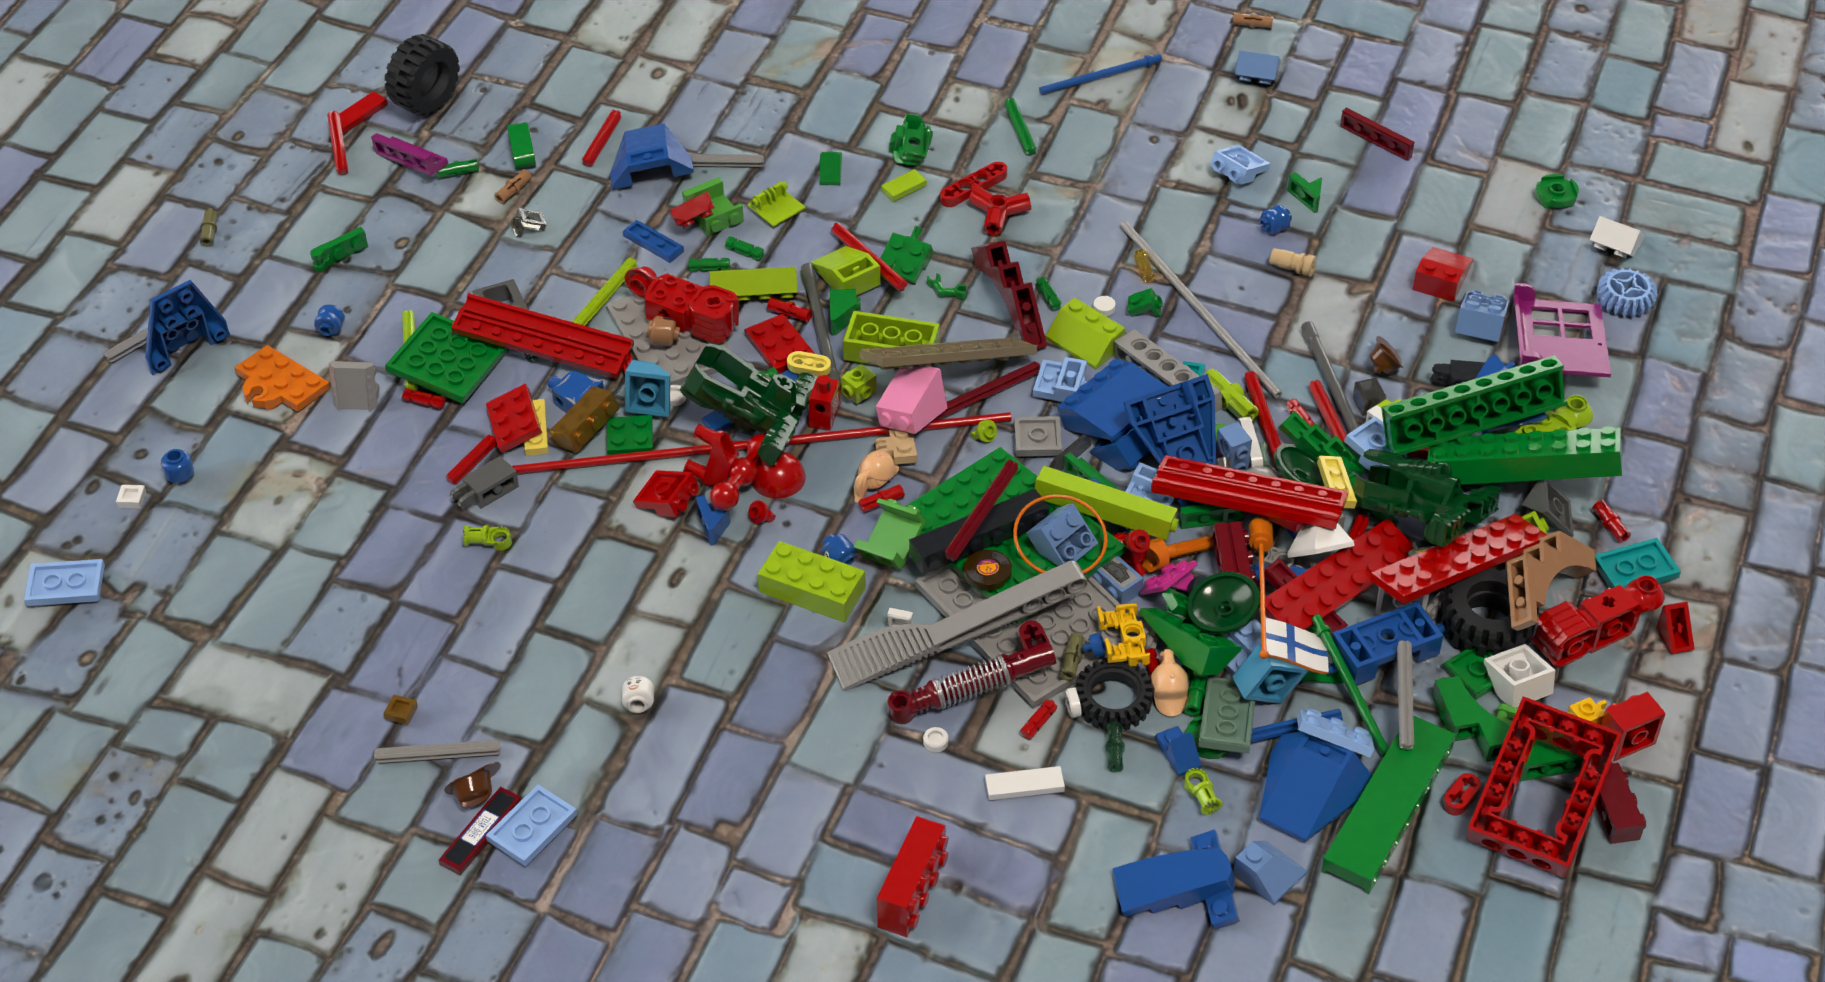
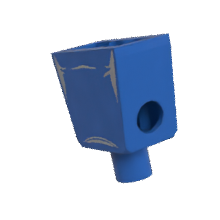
M570 371L562 379L552 376L548 382V387L552 389L554 404L565 413L592 386L604 389L602 380L576 371Z

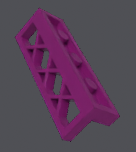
M378 133L371 136L376 154L429 176H432L448 164L447 158L393 136L388 138Z

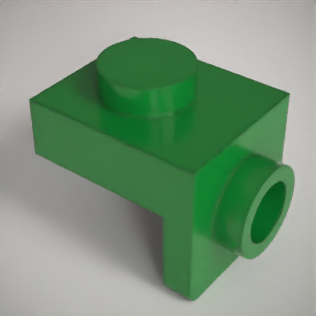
M1152 288L1128 296L1127 311L1131 317L1149 310L1156 317L1161 316L1163 301L1160 295H1156Z

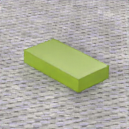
M913 169L881 185V191L894 202L927 186V180Z

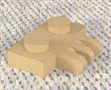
M890 429L889 437L875 439L876 450L886 451L894 459L895 465L917 463L913 433Z

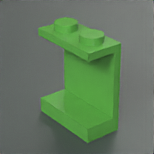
M719 177L682 191L683 203L708 191L715 207L712 210L713 214L704 219L701 216L694 219L706 236L744 222L743 205L741 203L735 206L732 205L724 195L723 181Z
M878 498L877 503L883 509V512L868 541L857 539L854 548L864 558L902 570L910 554L909 539L919 536L926 520L920 514L921 511L914 506L908 505L905 507L893 499L886 501Z

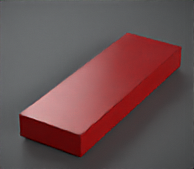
M373 91L339 113L342 134H345L387 106V99Z

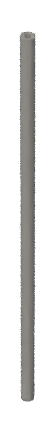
M1123 221L1120 227L1245 366L1250 371L1256 372L1259 381L1275 399L1279 398L1282 392L1133 227L1127 221Z

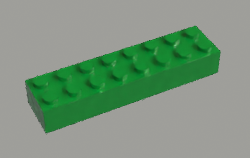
M1607 426L1601 429L1580 428L1578 430L1558 429L1549 432L1532 431L1530 433L1509 432L1497 435L1491 433L1480 436L1466 435L1430 446L1427 461L1430 463L1432 461H1437V463L1442 461L1449 464L1452 470L1451 476L1460 478L1461 484L1622 476L1621 427Z

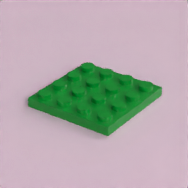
M431 312L385 364V371L464 404L509 348L453 333L451 329L454 323L453 320Z

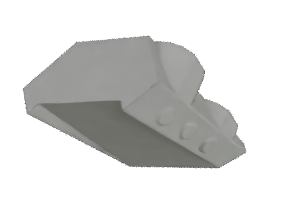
M329 362L333 404L338 411L341 409H359L370 412L378 406L377 397L380 387L375 381L376 370L373 363Z

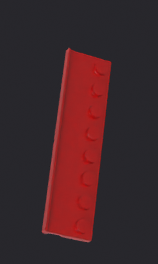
M470 293L467 294V300L464 306L460 308L451 327L452 332L615 379H618L630 350L634 346V340Z
M1167 455L1164 456L1157 470V475L1153 477L1151 484L1152 493L1329 529H1336L1348 499V491Z

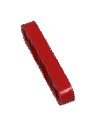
M1000 161L993 162L943 188L940 192V203L945 207H954L968 200L975 187L978 186L986 190L1007 178V165ZM982 178H983V179H986V181H982V182H981V181H978V179H982ZM962 187H969V188H971V189H969V190H962L961 188H962Z

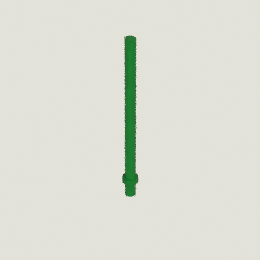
M1320 614L1312 617V621L1317 629L1316 634L1318 637H1321L1381 756L1384 757L1389 747L1330 635V627L1325 625Z

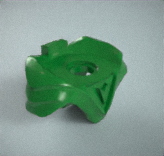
M907 114L903 125L896 126V130L891 134L889 142V152L893 154L896 163L913 166L920 164L926 158L933 136L930 125L926 127L919 115ZM910 140H916V141H918L920 144H919V145H912V144L909 143V141H910Z

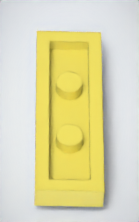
M545 399L533 400L542 433L524 442L526 456L549 454Z
M1319 456L1317 465L1325 487L1348 491V499L1344 508L1355 509L1357 500L1342 458Z

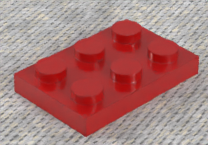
M783 313L744 329L746 338L768 366L776 368L778 374L789 370L787 357L792 352L802 351L815 354Z
M526 383L486 403L497 446L502 453L542 433L530 389Z

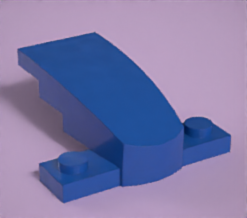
M1216 830L1190 837L1193 850L1159 855L1112 868L1123 915L1128 917L1151 909L1154 914L1175 905H1179L1183 909L1206 899L1211 924L1215 930L1240 922L1233 896L1235 889L1234 872L1227 855L1221 849Z

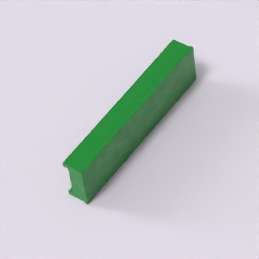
M1553 355L1382 406L1386 447L1393 453L1403 455L1566 406L1567 401L1564 398L1562 376L1564 365Z
M1414 715L1413 749L1402 750L1399 747L1398 732L1323 858L1322 873L1331 872L1365 888L1364 892L1370 894L1453 749L1455 733Z

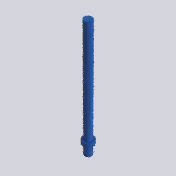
M1146 55L1139 60L1039 87V92L1043 95L1143 66L1151 67L1152 64L1162 61V55Z

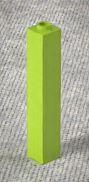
M1043 466L1036 478L1034 489L1037 490L1041 497L1047 495H1067L1077 498L1091 506L1102 520L1133 530L1142 529L1149 535L1168 540L1170 533H1175L1179 524V519L1176 518L1177 508L1047 466ZM1063 498L1045 500L1059 506L1074 503L1079 512L1096 517L1089 509L1075 501Z

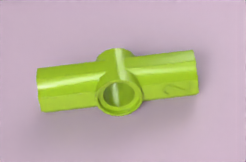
M1213 368L1206 371L1205 374H1208L1211 385L1217 387L1222 393V409L1228 408L1237 418L1250 417L1253 421L1258 415L1259 409L1245 397L1242 387L1236 382L1231 384Z

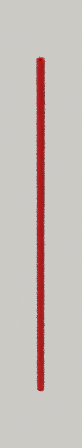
M1011 412L933 420L920 431L978 425L982 420H992L994 423L1012 421ZM877 426L793 435L788 445L887 435L890 428ZM749 440L733 442L736 451L747 450ZM699 445L513 465L512 467L516 470L517 474L710 454L712 448L711 445Z

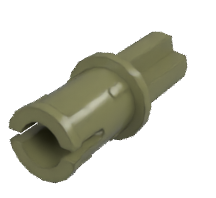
M212 208L204 212V219L200 225L202 230L200 244L206 247L213 245L214 233L218 228L216 225L217 212L213 211Z

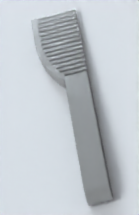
M1066 562L932 625L902 624L885 627L827 652V655L843 691H847L874 678L876 679L878 676H883L885 673H891L890 671L892 670L895 671L897 668H903V665L907 666L910 662L915 663L917 659L918 661L922 660L921 657L923 656L927 658L928 654L934 655L935 651L939 653L1080 593L1087 587L1088 581L1077 562Z

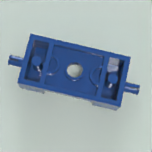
M1417 601L1332 632V638L1356 685L1376 678L1379 665L1397 659V646L1401 640L1411 642L1412 654L1418 662L1439 655L1443 641L1442 633H1445V627L1442 623L1435 625ZM1382 635L1392 636L1393 639L1386 640ZM1334 662L1328 664V675L1338 672Z

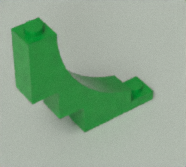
M1459 676L1443 677L1435 680L1432 697L1446 730L1456 734L1454 741L1476 738L1485 761L1496 760L1510 725L1499 720L1479 705L1465 688ZM1536 740L1520 777V782L1579 772L1584 757Z

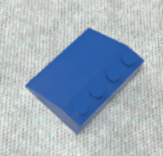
M1115 359L1103 370L1096 373L1087 383L1081 385L1076 392L1066 397L1065 401L1058 405L1057 408L1064 429L1114 441L1131 427L1123 402L1168 386L1134 363Z

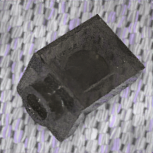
M518 208L516 215L511 221V227L514 229L516 237H521L524 229L544 231L547 226L542 211Z

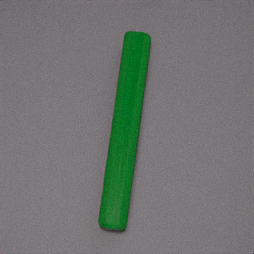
M1014 98L1006 99L1005 107L1027 155H1034L1036 153V146Z

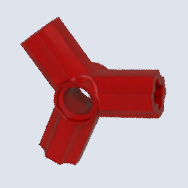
M977 186L969 196L970 203L987 212L984 231L989 236H997L1002 233L1008 215L1031 210L1028 193L1006 197L1002 194L993 195Z

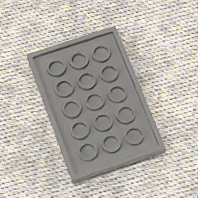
M634 294L606 304L607 311L621 335L634 340V346H632L630 351L635 360L656 363L671 374L670 385H682L704 347L709 343L724 346L731 351L726 341L712 343L693 336L687 330L685 333L680 332L679 339L674 340L671 346L653 344L650 338L647 337L650 320L646 319L645 298ZM697 364L707 376L717 373L713 368Z

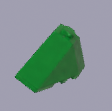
M1159 608L1140 609L1139 613L1174 652L1178 659L1186 667L1193 670L1192 673L1196 676L1205 678L1207 675H1218L1241 652L1242 646L1225 636L1215 634L1214 637L1205 634L1197 626L1183 623L1182 618Z

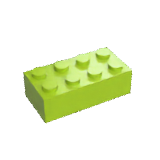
M853 311L843 340L844 360L869 364L868 361L860 358V349L940 343V324Z
M779 541L758 572L759 593L845 623L866 589L865 570Z

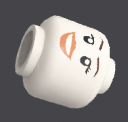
M642 676L628 678L622 687L623 706L634 713H641L652 707L654 702V685L651 680Z

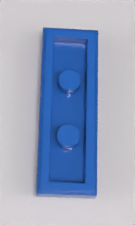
M638 220L623 230V237L669 263L684 252V246Z

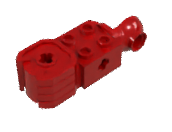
M646 266L633 268L625 273V282L628 288L635 295L645 298L646 319L653 321L656 316L673 318L676 321V327H680V332L685 333L687 330L693 336L712 343L725 342L726 338L734 330V323L735 326L739 325V300L732 291L716 285L703 287L668 273L657 277L656 273Z
M1643 575L1632 580L1625 588L1618 585L1612 589L1604 590L1593 598H1586L1580 604V609L1572 602L1565 601L1544 611L1538 617L1539 626L1531 640L1554 666L1563 667L1582 658L1588 652L1592 654L1630 636L1636 628L1641 613L1658 609L1663 605L1665 600L1664 591L1654 577Z

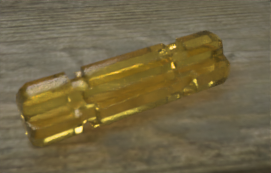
M1144 249L1135 250L1134 258L1145 283H1153L1155 281V274Z

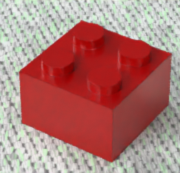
M1648 691L1640 695H1632L1626 701L1611 704L1605 709L1601 725L1622 733L1620 745L1613 761L1656 744L1666 713Z

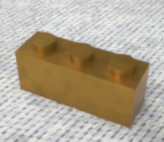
M592 386L550 429V432L558 447L577 453L620 407L611 391Z

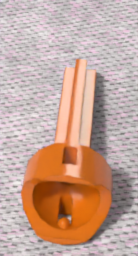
M1212 535L1166 545L1161 538L1151 539L1142 565L1146 572H1155L1169 564L1172 558L1214 549Z

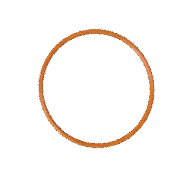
M1047 495L1027 504L1016 518L1013 537L1018 553L1029 566L1040 573L1046 572L1031 563L1021 551L1017 540L1018 523L1029 507L1039 501L1051 498L1075 501L1085 506L1096 516L1103 530V548L1098 559L1090 567L1082 570L1083 574L1092 570L1101 561L1107 548V531L1103 520L1091 506L1082 500L1067 495Z

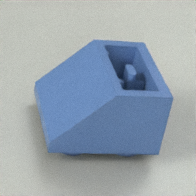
M1074 503L1058 507L1026 533L1038 553L1057 566L1070 561L1076 562L1098 544Z

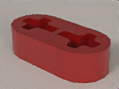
M1465 773L1458 777L1444 796L1443 809L1445 812L1452 816H1458L1466 811L1480 790L1481 781L1476 775ZM1472 785L1466 791L1463 790L1464 786ZM1457 798L1460 799L1459 803H1456L1455 805L1452 804L1456 801Z

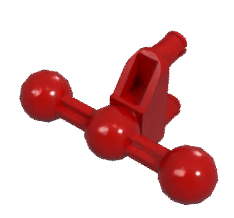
M698 424L693 437L711 445L712 448L707 467L688 459L683 472H692L694 477L700 479L704 486H711L717 483L711 489L710 501L718 510H731L739 501L738 489L741 486L745 487L752 484L757 478L758 468L756 466L760 460L758 449L765 435L758 434L750 438L747 443L748 455L745 458H738L739 452L736 451L730 436L722 430L716 432L702 426V424Z

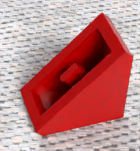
M1688 602L1663 605L1656 628L1669 653L1675 654L1695 650Z

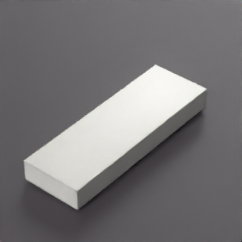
M1061 766L985 775L989 800L1065 791Z

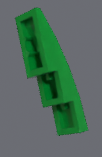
M1296 411L1278 427L1295 444L1307 449L1317 457H1341L1347 475L1351 472H1357L1361 476L1366 471V468L1358 462L1360 458L1336 435L1331 439L1316 423L1310 426Z

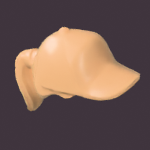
M875 450L870 452L859 464L858 476L854 483V501L858 503L860 499L865 497L867 489L883 486L898 473V464H894V459L886 451Z
M1164 649L1159 656L1161 664L1155 668L1151 675V684H1153V697L1158 711L1165 716L1174 717L1181 714L1186 706L1188 676L1185 670L1174 661V652L1171 649Z

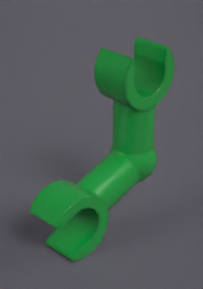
M936 273V280H932L927 276V285L930 288H934L939 297L955 296L960 300L967 298L965 284H958L955 288H944L941 284L940 274Z

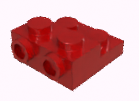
M656 470L635 497L633 503L636 508L655 509L658 516L677 517L681 511L686 510L689 499L697 495L699 485L692 472Z

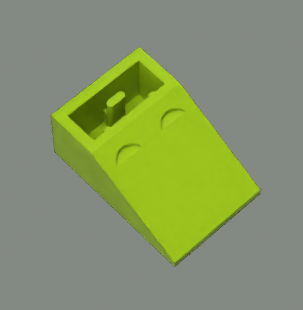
M848 246L810 262L832 289L855 288L857 296L881 285L880 265L869 253Z

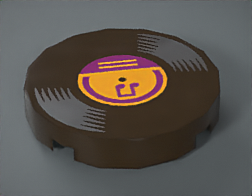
M981 550L970 555L965 561L964 576L966 581L970 585L971 583L975 585L977 589L995 590L1003 587L1008 579L1010 580L1012 564L1009 558L1002 552Z

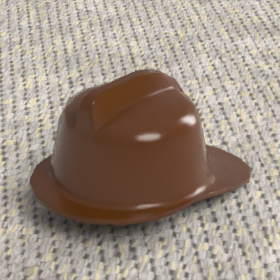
M1377 336V344L1369 355L1370 360L1373 362V370L1376 373L1382 371L1389 375L1400 367L1403 368L1401 358L1396 350L1384 338Z
M499 762L489 763L469 775L455 779L445 787L444 791L446 794L454 795L463 809L479 805L489 798L492 792L491 777L498 772L501 764Z

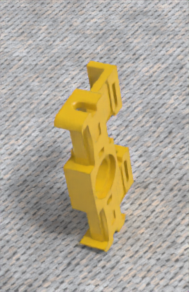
M1135 603L1117 605L1116 612H1103L1101 607L1097 606V619L1100 630H1107V627H1115L1117 629L1120 626L1122 643H1119L1118 646H1115L1114 643L1111 645L1109 639L1105 638L1104 648L1108 663L1127 661V658L1129 666H1137V663L1142 665L1150 663V653L1145 654L1144 650L1146 636L1142 621H1137L1135 614H1137L1138 605ZM1130 632H1135L1139 635L1136 637H1130L1126 634Z

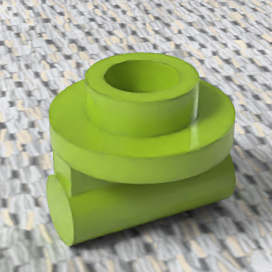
M982 420L978 424L977 429L970 433V436L975 441L980 439L982 442H991L997 435V427L992 420Z

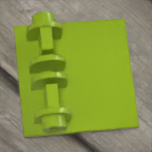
M779 181L773 188L768 187L767 190L765 189L758 195H754L750 200L751 203L747 204L751 210L773 227L806 209L802 203L786 192L788 184L785 181Z

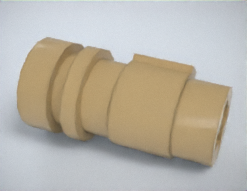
M1274 248L1271 252L1269 263L1270 265L1290 271L1294 270L1297 274L1303 273V275L1311 277L1316 267L1317 257Z

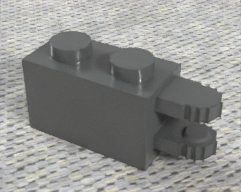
M499 456L463 477V483L452 489L449 496L454 501L459 500L458 505L462 509L473 504L482 509L519 487L517 472L505 459Z

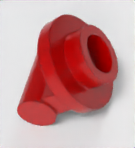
M755 500L749 506V517L756 524L763 523L764 521L772 522L776 518V515L761 500Z

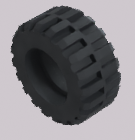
M427 34L414 35L404 40V43L400 44L396 48L397 51L390 57L392 59L387 64V73L384 78L386 81L385 89L389 99L395 105L415 115L426 116L437 112V109H441L444 103L451 98L450 95L452 91L454 92L455 84L459 79V59L455 50L449 45Z
M1491 567L1450 584L1446 590L1441 623L1445 627V635L1449 640L1452 639V644L1458 649L1461 647L1464 650L1468 649L1471 651L1472 647H1476V651H1478L1477 656L1484 658L1486 650H1490L1492 655H1496L1523 644L1528 646L1531 642L1536 624L1519 631L1511 628L1507 570L1502 569V571H1499L1495 567ZM1490 607L1499 610L1508 618L1491 620L1479 616L1472 609Z

